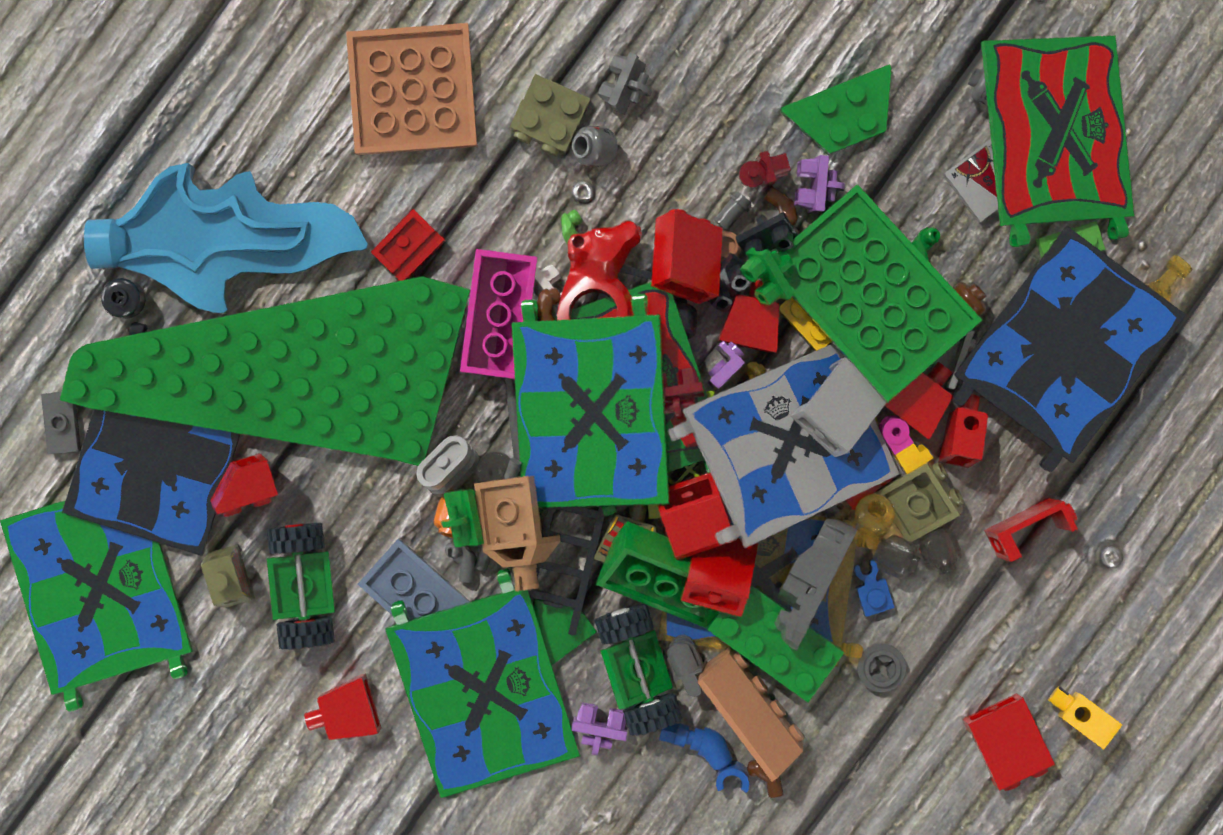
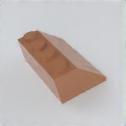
M728 647L705 664L703 671L700 672L697 683L773 782L803 752L802 740H804V736L795 724L790 725L785 719L786 712L779 701L776 699L772 701L766 693L768 688L761 677L758 675L754 677L747 668L750 666L748 660L739 652H735L732 647Z

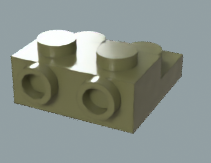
M535 74L511 122L510 130L514 132L513 137L526 144H530L531 140L542 145V151L555 157L559 153L566 156L591 98Z
M930 460L911 473H904L903 476L876 491L878 497L883 495L893 504L894 509L892 512L888 505H891L889 501L883 499L885 502L881 501L904 539L908 540V544L957 518L963 511L961 505L964 504V499L957 488L950 489L945 481L948 478V474L940 462L934 463L933 460Z

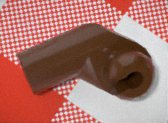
M751 760L747 765V771L752 777L757 776L766 782L769 798L783 796L780 776L772 782L757 761Z

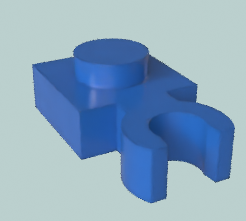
M872 559L869 560L871 570L867 574L861 573L858 564L853 566L855 575L863 582V585L857 586L855 589L865 617L895 608L886 579L876 580L878 566Z

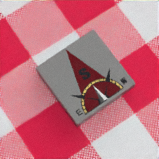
M990 139L943 174L978 223L998 210Z

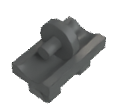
M630 52L628 57L614 55L610 64V71L613 74L619 75L617 83L614 85L604 82L598 92V96L602 100L607 102L616 112L624 115L630 102L638 104L641 95L650 97L653 91L650 87L646 86L649 78L648 74L643 73L646 64L638 59V55Z

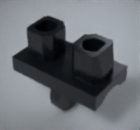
M782 212L769 220L764 214L757 216V226L736 236L737 244L746 254L752 247L757 251L765 249L771 251L776 248L778 251L785 252L793 248V239L799 233L797 228L791 224L786 214Z
M730 253L721 263L719 296L708 300L714 308L722 312H727L733 305L732 298L738 291L745 290L751 283L740 270L746 262L733 253Z

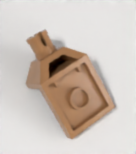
M534 476L475 483L477 510L484 544H482L483 552L503 568L512 567L515 591L540 588L536 571L537 563L545 562L560 543V535L542 537Z

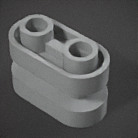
M449 436L419 464L416 472L417 479L434 496L442 498L444 493L455 491L477 469L479 456L462 437Z

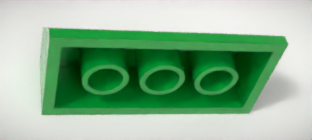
M629 521L625 523L612 541L597 580L598 586L705 628L719 613V611L681 601L692 556L677 560L668 537Z

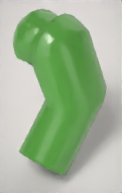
M571 210L568 214L565 212L561 217L562 236L567 245L571 235L578 234L575 226L580 225L583 221L577 210Z

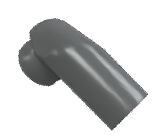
M454 541L448 543L445 547V553L460 565L459 581L474 582L475 553L468 546L455 548Z

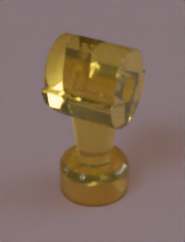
M1173 255L1166 263L1168 270L1157 281L1145 283L1167 301L1171 299L1172 293L1170 288L1177 278L1185 279L1193 270L1183 258L1177 255Z

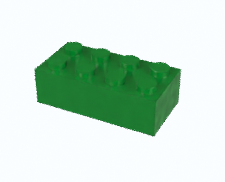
M751 583L749 597L742 617L719 611L708 624L707 630L808 703L844 652L839 646L810 625L797 650L789 647L783 641L781 631L776 628L774 623L781 610L790 611Z

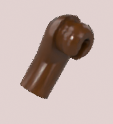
M772 186L764 199L778 208L779 214L784 212L791 224L795 226L798 217L793 200Z
M546 288L540 292L537 301L538 321L554 320L551 313L552 305H558L561 298L560 292L556 288H551L550 290Z

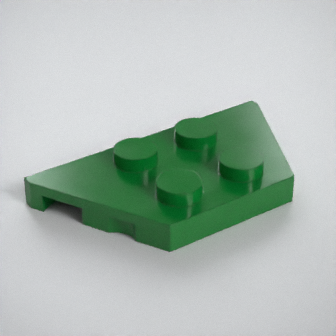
M890 64L783 106L780 111L785 117H788L801 128L800 130L808 138H812L826 154H833L886 132L892 68Z

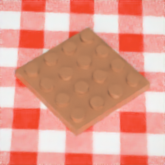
M468 23L346 32L354 149L356 155L478 147Z

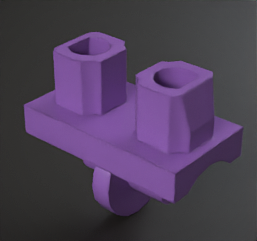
M819 155L813 159L800 160L797 163V177L810 178L811 184L810 189H796L794 205L808 209V213L818 214V212L825 211V200L835 202L836 191L845 190V183L837 182L838 171L829 170L828 172L829 156Z
M582 702L577 717L574 716L571 731L595 735V737L587 735L582 737L581 744L593 746L591 755L598 756L599 747L611 749L613 741L602 739L601 736L626 741L627 727L625 726L626 720L623 710L610 708L607 723L595 721L597 705Z

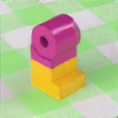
M895 415L886 416L881 420L879 430L884 441L906 474L911 473L933 459L931 453L923 444L915 446L909 436L910 429L908 424Z

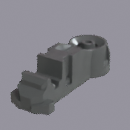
M826 519L813 546L797 558L777 597L793 607L791 613L781 610L774 625L781 631L783 641L795 650H797L858 530L841 520Z

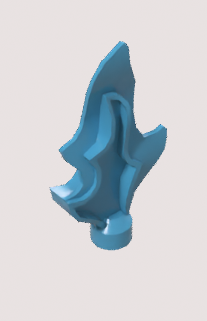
M189 163L169 166L157 175L135 207L120 219L87 220L84 229L85 255L91 269L120 267L145 274L167 286L196 308L223 314L228 311L225 301L226 281L240 273H298L306 271L336 255L363 251L368 247V243L355 218L334 204L321 202L276 204L268 202L257 191L251 171L235 175L219 189L200 190L193 184L192 179L195 167Z

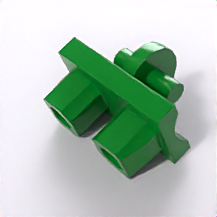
M753 247L746 252L749 259L740 270L749 282H756L759 278L762 280L763 285L755 291V296L761 304L770 305L779 298L789 300L795 295L787 282V279L791 277L788 269L793 264L790 255L780 256L777 250L772 252L767 249L757 251Z
M473 489L444 493L449 518L442 520L441 524L442 528L451 527L455 548L484 544L475 491Z

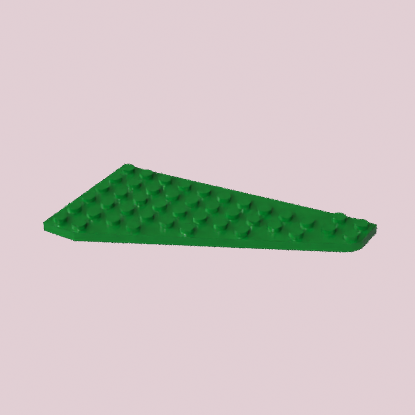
M422 276L89 343L77 349L71 356L60 400L91 409L394 459L419 466L428 455L471 289Z

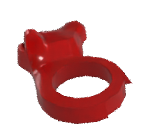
M624 221L614 227L594 228L586 233L571 235L568 240V258L571 268L559 301L557 320H570L576 301L583 295L591 292H601L610 296L617 305V317L634 316L632 296L618 279V274L631 249L641 241L642 232L640 226L631 221Z

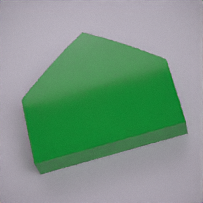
M534 598L533 607L552 665L597 632L590 620L581 611L576 635L568 634L574 608L563 605V608L543 604L544 600Z

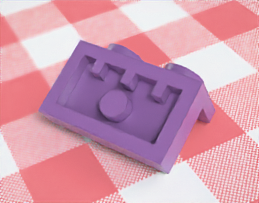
M722 341L717 347V350L728 362L726 363L722 359L708 373L712 377L708 384L715 391L745 363L741 359L744 353L733 342L727 345Z

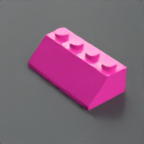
M476 249L460 372L515 379L512 323L524 322L521 303L524 300H532L538 257Z

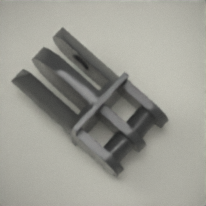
M685 634L678 635L673 639L667 650L668 658L675 672L673 680L681 679L688 695L697 697L702 691L697 682L700 672L703 671L706 664V659H701L691 637Z

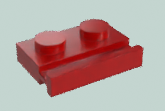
M412 209L371 253L399 281L409 279L446 240Z

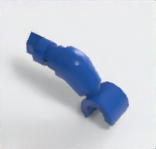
M676 723L661 729L659 740L684 747L685 744L690 745V749L698 751V755L703 756L713 770H718L716 779L718 791L724 789V779L727 776L734 775L741 779V790L745 793L748 792L749 773L747 768L739 761H732L733 757L725 738L719 732L705 727L704 730L695 727L693 731L689 729V725Z

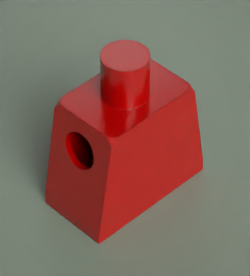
M762 281L751 282L749 296L735 295L732 302L733 305L730 307L719 334L718 342L724 341L727 344L733 342L736 346L773 354L777 352L779 303L774 302L770 305H765L758 301L755 291L763 285Z
M937 362L928 375L922 373L884 406L927 439H930L952 400L953 395L942 388V386L953 372L940 362Z
M971 394L964 405H960V408L957 407L949 413L939 462L969 468L982 460L988 414L978 411L980 396Z
M366 673L324 692L317 698L319 709L304 714L308 730L311 731L325 726L329 740L375 735L382 729Z

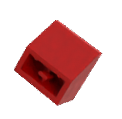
M258 453L230 462L210 500L217 515L223 513L224 517H228L242 512L241 507L253 503L254 507H258L272 502L271 497L278 495L267 459Z
M711 472L669 486V504H658L661 519L677 560L724 545L718 543L715 534L732 526L726 505Z

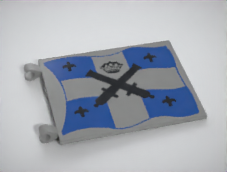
M834 343L683 409L682 411L687 421L669 429L668 432L673 441L693 433L734 525L715 534L719 544H724L740 537L744 547H748L900 474L875 419L848 453L835 458L790 417L798 407L809 402L831 374L832 370L829 369L831 364L845 357Z

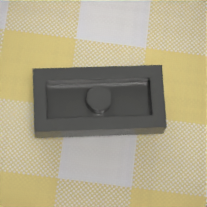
M61 392L41 394L47 454L81 451L76 404L61 401Z

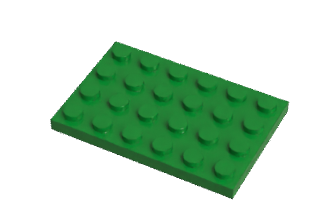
M858 184L793 239V248L785 252H778L780 256L790 255L793 260L792 266L788 269L791 277L787 279L795 294L792 298L844 356L862 373L887 403L982 322V319Z

